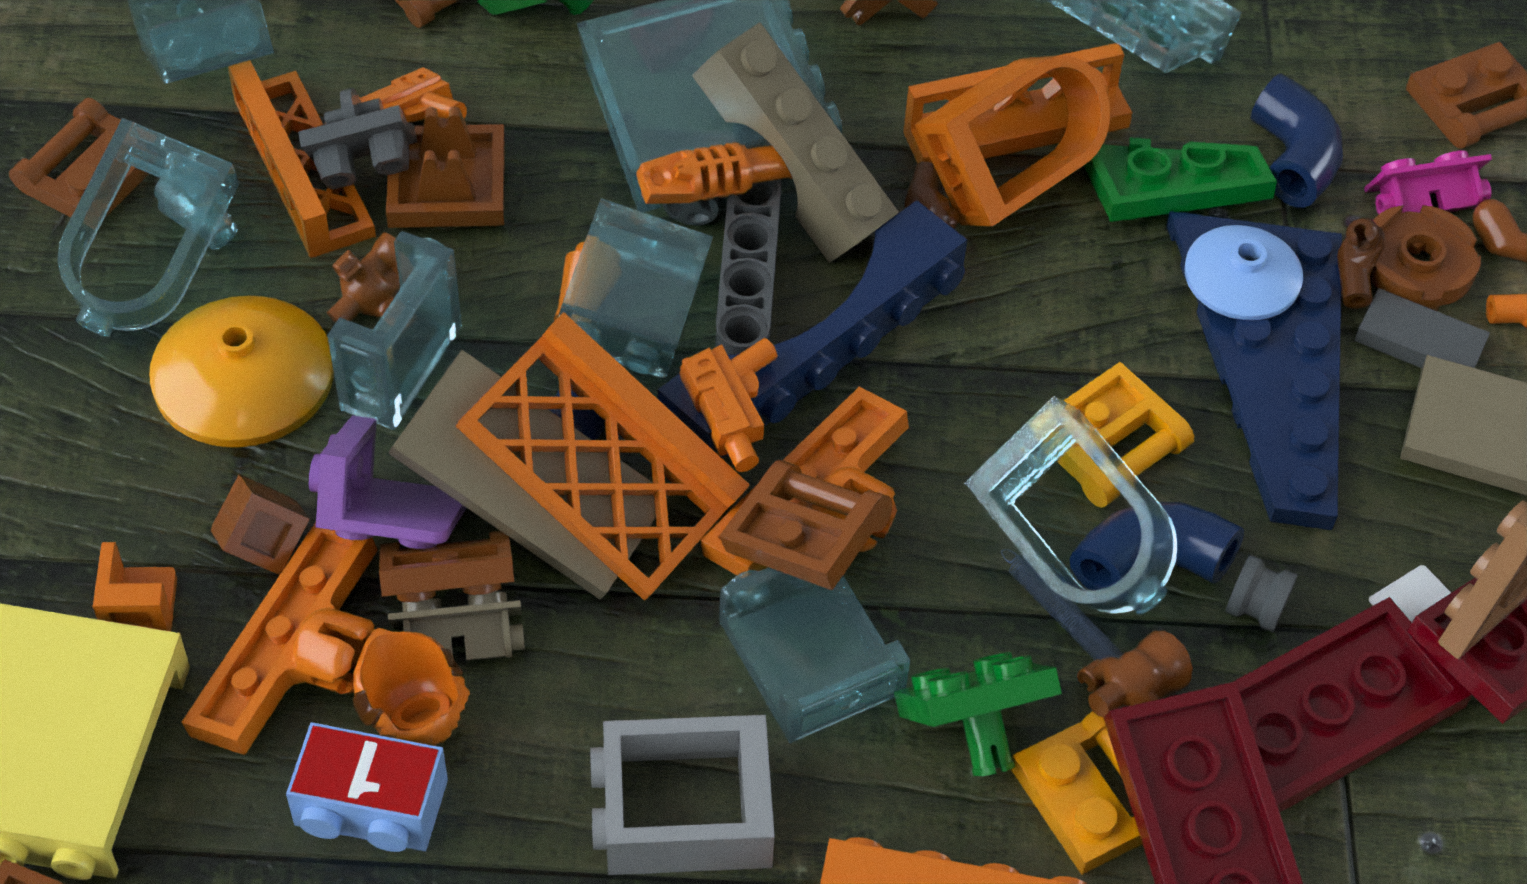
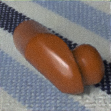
M1496 199L1482 201L1475 208L1472 220L1488 252L1527 263V233L1520 231L1509 208L1503 202Z

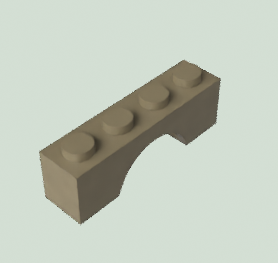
M761 22L720 48L692 75L726 123H740L752 128L762 135L779 153L788 167L796 187L798 205L795 217L829 263L861 242L899 213Z

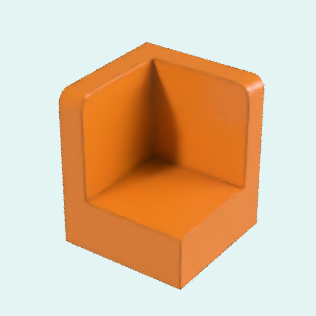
M102 542L93 599V609L97 620L171 632L177 587L175 569L173 567H124L116 542Z

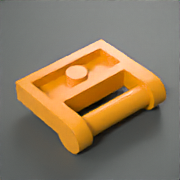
M1121 362L1033 421L1030 431V437L1081 484L1086 497L1091 503L1100 508L1106 507L1120 496V488L1167 454H1179L1194 442V433L1188 422ZM1145 423L1155 431V434L1107 468L1096 460L1097 457Z
M1093 711L1081 722L1012 755L1015 767L1011 769L1081 875L1142 844L1134 816L1130 817L1085 752L1099 745L1121 776L1104 718L1098 716Z

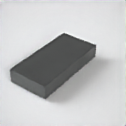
M1378 288L1354 341L1422 368L1427 355L1475 368L1490 332Z

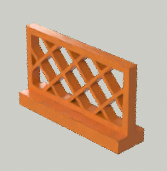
M564 312L547 328L542 337L456 424V427L644 601L651 596L723 513L750 486L744 478ZM538 359L558 377L560 397L528 396L526 372ZM515 384L516 396H503ZM571 390L579 397H572ZM491 408L517 409L519 439H497L479 420ZM529 409H561L563 440L531 439ZM573 410H594L604 419L606 440H575ZM618 433H619L625 440H618ZM512 452H520L521 460ZM532 452H564L566 483H545L533 472ZM576 452H607L610 483H578ZM620 453H640L651 463L653 483H622ZM665 477L672 483H665ZM559 495H567L568 503H566ZM579 495H611L613 527H592L581 516ZM623 495H654L656 527H626ZM666 495L687 496L705 515L694 527H669ZM670 538H683L671 551ZM607 539H614L615 547ZM627 539H658L660 565L649 577L644 575L628 560Z

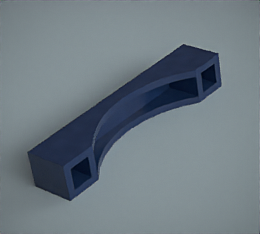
M917 200L876 229L873 253L863 278L848 299L824 321L797 337L774 345L777 351V359L755 373L759 381V392L751 400L764 426L770 422L778 423L791 412L797 401L813 389L821 390L828 386L842 367L856 357L863 358L870 354L883 336L898 325L906 326L918 316L923 306L939 294L947 295L952 292L961 282L965 273L963 266L967 239ZM738 354L728 355V357L731 360ZM679 373L658 389V400L719 455L712 441V431L702 412L698 413L680 379Z

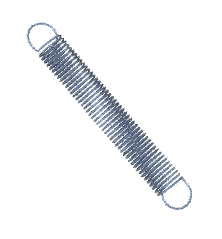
M1008 549L1001 550L1003 558L1008 563H1012L1016 558H1019L1012 566L1021 560L1011 572L1012 566L1010 567L1009 573L1067 630V633L1069 632V635L1093 659L1105 658L1106 656L1118 657L1119 655L1121 657L1123 655L1106 638V635L1067 598L1026 554L1017 555ZM1003 551H1010L1017 557L1012 561H1008L1003 556ZM1022 563L1015 571H1013L1017 567V565ZM1028 568H1030L1022 577H1020ZM1029 571H1031V572L1022 580V578H1023ZM1036 574V576L1029 583H1027ZM1036 577H1038L1030 586H1028ZM1044 586H1046L1045 589H1043V590L1037 595V593H1038ZM1049 590H1051L1043 599H1041ZM1062 607H1064V609L1057 614V612H1058Z

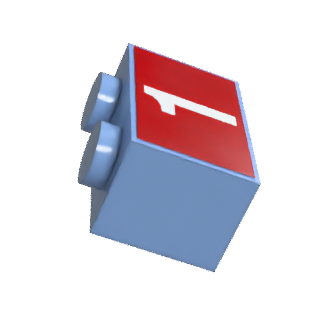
M311 722L286 793L294 826L301 827L305 832L324 839L337 838L339 835L365 839L373 846L390 852H400L406 848L426 851L448 781L444 750L442 747Z

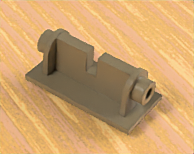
M506 592L467 596L468 606L442 608L441 599L438 598L418 602H403V612L388 613V620L392 628L403 627V632H417L435 638L444 648L449 649L452 655V638L464 637L467 661L502 657L512 658V651L525 650L523 624H509V616L522 615L520 600L507 601Z

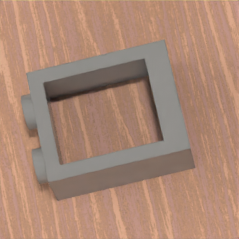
M766 715L603 721L604 747H590L592 788H605L606 808H592L593 850L607 849L608 875L772 868L775 836ZM738 757L742 823L624 828L622 762Z

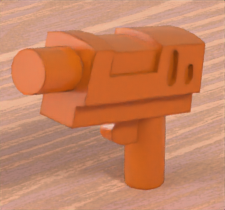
M424 67L391 81V85L360 98L361 102L380 98L384 109L399 105L407 122L424 119L428 107L436 108L438 116L443 119L449 117V109L451 107L460 108L464 119L467 114L465 104L453 99L449 83L443 81L439 74Z
M766 338L761 339L731 360L722 344L713 349L709 347L691 357L684 358L680 368V379L698 413L702 412L710 427L712 441L719 455L724 456L728 454L738 472L749 471L759 462V458L751 444L764 438V423L751 400L759 392V381L755 373L778 357L774 345Z

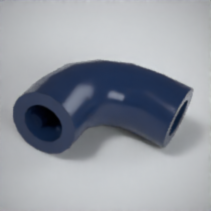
M1280 73L1273 77L1261 92L1253 107L1250 119L1255 124L1275 135L1286 146V150L1270 166V170L1277 181L1275 195L1288 205L1304 208L1315 202L1329 187L1338 172L1343 160L1342 132L1325 103L1304 86Z
M1146 502L1114 512L1092 529L1072 552L1069 558L1070 568L1083 586L1093 593L1112 598L1121 595L1141 570L1153 564H1172L1187 569L1215 584L1225 575L1234 561L1244 537V529L1215 513L1182 502Z

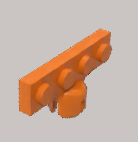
M859 386L783 461L798 465L801 468L802 474L861 494L872 490L889 496L892 501L890 519L882 531L872 533L875 537L884 538L888 534L897 513L894 502V488L870 476L865 471L909 428L907 411ZM753 489L700 539L704 557L750 584L768 567L726 552L720 539V534ZM797 498L789 500L790 502L842 520L847 517L841 513ZM869 537L860 552L872 550L876 547L878 541Z
M316 522L314 523L181 723L191 738L246 755L286 691L294 684L308 683L339 694L354 693V674L348 673L351 668L355 669L363 646L372 631L375 630V626L372 620L340 611V608L378 551L373 538L366 540L344 539L337 536L335 530L316 528Z

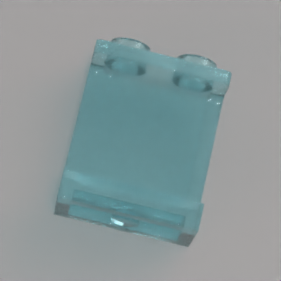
M127 0L141 48L163 84L274 54L262 5L258 0Z
M601 198L564 297L559 316L563 312L566 313L619 364L625 365L636 373L652 374L661 378L666 377L713 236Z
M401 231L394 240L400 290L374 329H369L339 317L327 335L340 410L355 416L377 419L376 424L391 430L396 429L462 326L454 250L445 247L434 239L420 238Z
M768 567L761 571H745L721 588L719 622L789 743L895 698L894 691L906 688L910 667L908 655L898 640L885 645L844 576L841 577L833 590H829Z

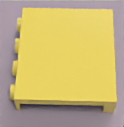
M0 603V865L6 859L21 866H24L26 863L49 867L56 873L74 880H88L92 875L116 879L119 868L111 851L168 689L169 687L183 689L190 669L180 633Z

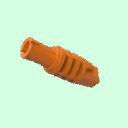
M730 142L725 145H712L709 148L699 147L694 150H680L641 163L636 173L646 204L694 203L699 200H712L715 197L724 198L730 195H742L750 190L754 183L785 178L793 179L785 162L772 145L747 149L745 145L737 142Z

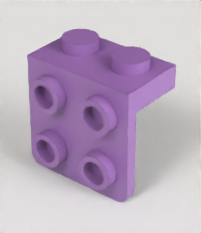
M351 416L336 435L332 434L324 450L320 454L316 453L314 455L309 472L310 492L318 493L316 528L335 530L336 535L341 538L366 540L373 536L399 539L401 545L409 548L428 549L447 541L467 509L436 486L373 478L377 423L375 418Z

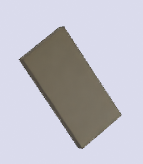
M461 350L388 454L599 599L603 598L618 576L456 427L458 421L501 378L494 371ZM513 385L503 396H516V387ZM491 408L479 420L497 439H519L517 409ZM529 409L531 439L563 440L562 420L560 417L548 409ZM574 428L575 440H591ZM512 452L521 460L520 452ZM532 452L533 472L545 483H566L564 452ZM576 452L578 483H610L607 452ZM620 460L622 483H653ZM559 495L566 503H568L567 495ZM579 495L581 516L592 527H613L611 495ZM623 495L626 527H650L656 518L654 495ZM607 539L615 547L614 539ZM627 539L628 559L641 539Z
M1427 355L1421 369L1400 459L1527 495V383Z

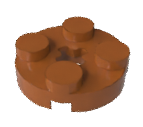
M1404 205L1391 207L1381 212L1373 221L1384 232V249L1370 274V282L1377 289L1380 288L1435 311H1438L1441 305L1456 302L1467 294L1481 266V255L1478 257L1474 249L1477 239L1468 225L1455 215L1432 206L1422 205L1420 213L1412 211L1402 212ZM1424 251L1430 255L1429 261H1421L1411 256L1409 252L1417 255Z

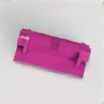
M1462 150L1438 156L1434 159L1433 163L1416 165L1413 158L1395 160L1381 167L1382 172L1368 183L1364 190L1365 193L1381 191V194L1376 196L1375 201L1378 215L1391 207L1404 205L1402 212L1412 211L1420 213L1422 205L1432 206L1430 194L1433 193L1436 194L1439 208L1447 212L1475 209L1482 201L1491 198L1490 183L1487 179H1480L1478 170L1490 162L1492 157L1491 154L1469 157L1468 152Z

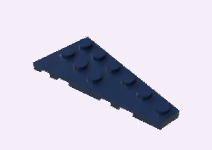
M1170 211L1166 227L1171 241L1177 242L1182 257L1180 267L1184 278L1185 260L1191 245L1202 234L1222 226L1244 225L1265 230L1283 240L1298 257L1303 271L1302 287L1296 301L1281 314L1263 320L1233 319L1209 309L1197 299V315L1221 383L1227 384L1232 398L1233 406L1231 412L1237 428H1242L1250 449L1249 463L1270 522L1332 530L1338 517L1341 283L1337 254L1342 244V234Z

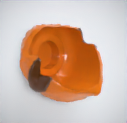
M383 628L373 630L363 646L353 672V705L365 726L372 725L380 736L432 746L444 743L451 736L452 730L458 727V721L461 720L460 713L465 709V704L470 695V691L465 685V678L462 676L464 672L455 662L451 651L444 648L435 638L417 632H392Z

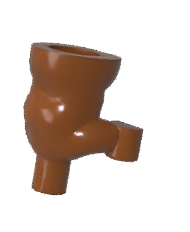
M384 232L375 241L371 251L361 261L350 250H347L332 265L333 270L339 275L342 297L328 310L327 315L339 327L345 329L359 313L381 318L394 331H398L411 318L410 312L395 298L407 285L416 282L424 275L425 269L395 237Z
M1153 631L1141 640L1135 649L1124 653L1120 658L1111 656L1094 660L1078 672L1077 678L1081 684L1085 682L1088 685L1087 690L1089 692H1093L1088 697V702L1093 712L1100 717H1104L1110 710L1117 709L1121 705L1131 706L1157 700L1165 695H1172L1184 689L1191 681L1193 667L1185 646L1173 634L1166 631Z

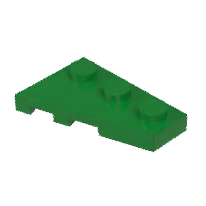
M1129 137L1128 146L1103 144L1098 153L1084 165L1110 222L1169 214L1170 211L1189 212L1198 209L1274 199L1277 182L1258 147L1250 145L1188 141L1181 150L1153 148L1151 147V139Z

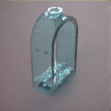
M121 119L63 232L58 247V268L61 278L74 301L81 309L76 318L78 324L96 334L109 337L113 329L131 331L155 325L176 309L184 297L239 185L233 163L127 119ZM131 166L203 195L163 277L152 290L133 300L114 302L97 298L82 287L81 267L83 260Z
M1053 396L965 482L966 486L1045 583L1060 596L1102 612L1120 613L1134 610L1137 614L1148 612L1165 597L1167 588L1164 585L1172 573L1177 553V540L1173 523L1163 506L1076 407ZM1076 443L1083 448L1130 503L1137 514L1141 527L1140 550L1132 568L1115 584L1095 591H1087L1079 584L1014 505V502Z

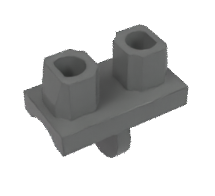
M354 88L345 89L340 92L341 108L324 112L325 125L298 132L301 148L315 163L321 180L329 189L333 190L352 185L357 181L353 160L356 158L371 155L373 167L379 174L391 175L408 170L409 145L417 143L415 127L412 123L408 124L399 105L384 109L380 98L361 102Z

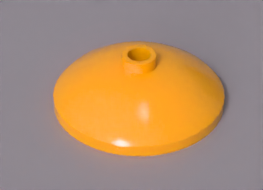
M236 296L216 300L198 307L183 316L168 329L159 341L152 356L149 372L150 385L159 411L169 424L182 434L196 441L214 446L248 447L268 443L290 434L305 424L319 410L332 386L334 359L330 341L325 331L304 310L276 298Z

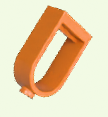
M1072 56L1022 58L1006 65L916 123L915 126L952 207L956 208L959 212L960 224L993 227L1088 163L1098 153L1108 133L1110 124L1108 84L1098 69ZM1047 73L1058 82L1066 97L1068 122L1064 136L1051 153L997 188L968 122L1039 76Z

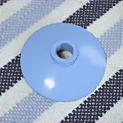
M1222 226L1202 234L1191 245L1185 260V278L1195 297L1209 309L1233 319L1263 320L1281 314L1296 301L1303 283L1301 263L1295 252L1277 236L1251 226Z

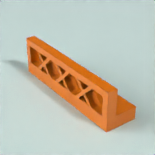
M1119 43L1056 55L1072 56L1095 68L1104 66L1102 74L1108 84L1110 102L1108 132L1129 128L1132 111L1118 86L1125 55ZM1003 67L908 86L903 133L917 164L920 162L932 163L915 126L916 123L933 113H923L924 104L945 99L949 100L947 102L949 103ZM1044 73L968 122L984 159L1060 143L1068 122V106L1062 88L1053 78L1041 89L1027 90L1038 80L1052 76Z
M249 56L228 62L227 67L235 104L309 257L313 258L376 237L375 225L354 184L334 190L327 188L326 191L313 188L307 175L311 169L317 171L315 163L305 151L295 149L288 137L291 131L299 132L323 125L297 71L260 81ZM292 93L295 101L287 113L274 109L270 99ZM331 208L353 215L356 222L329 231L326 215Z

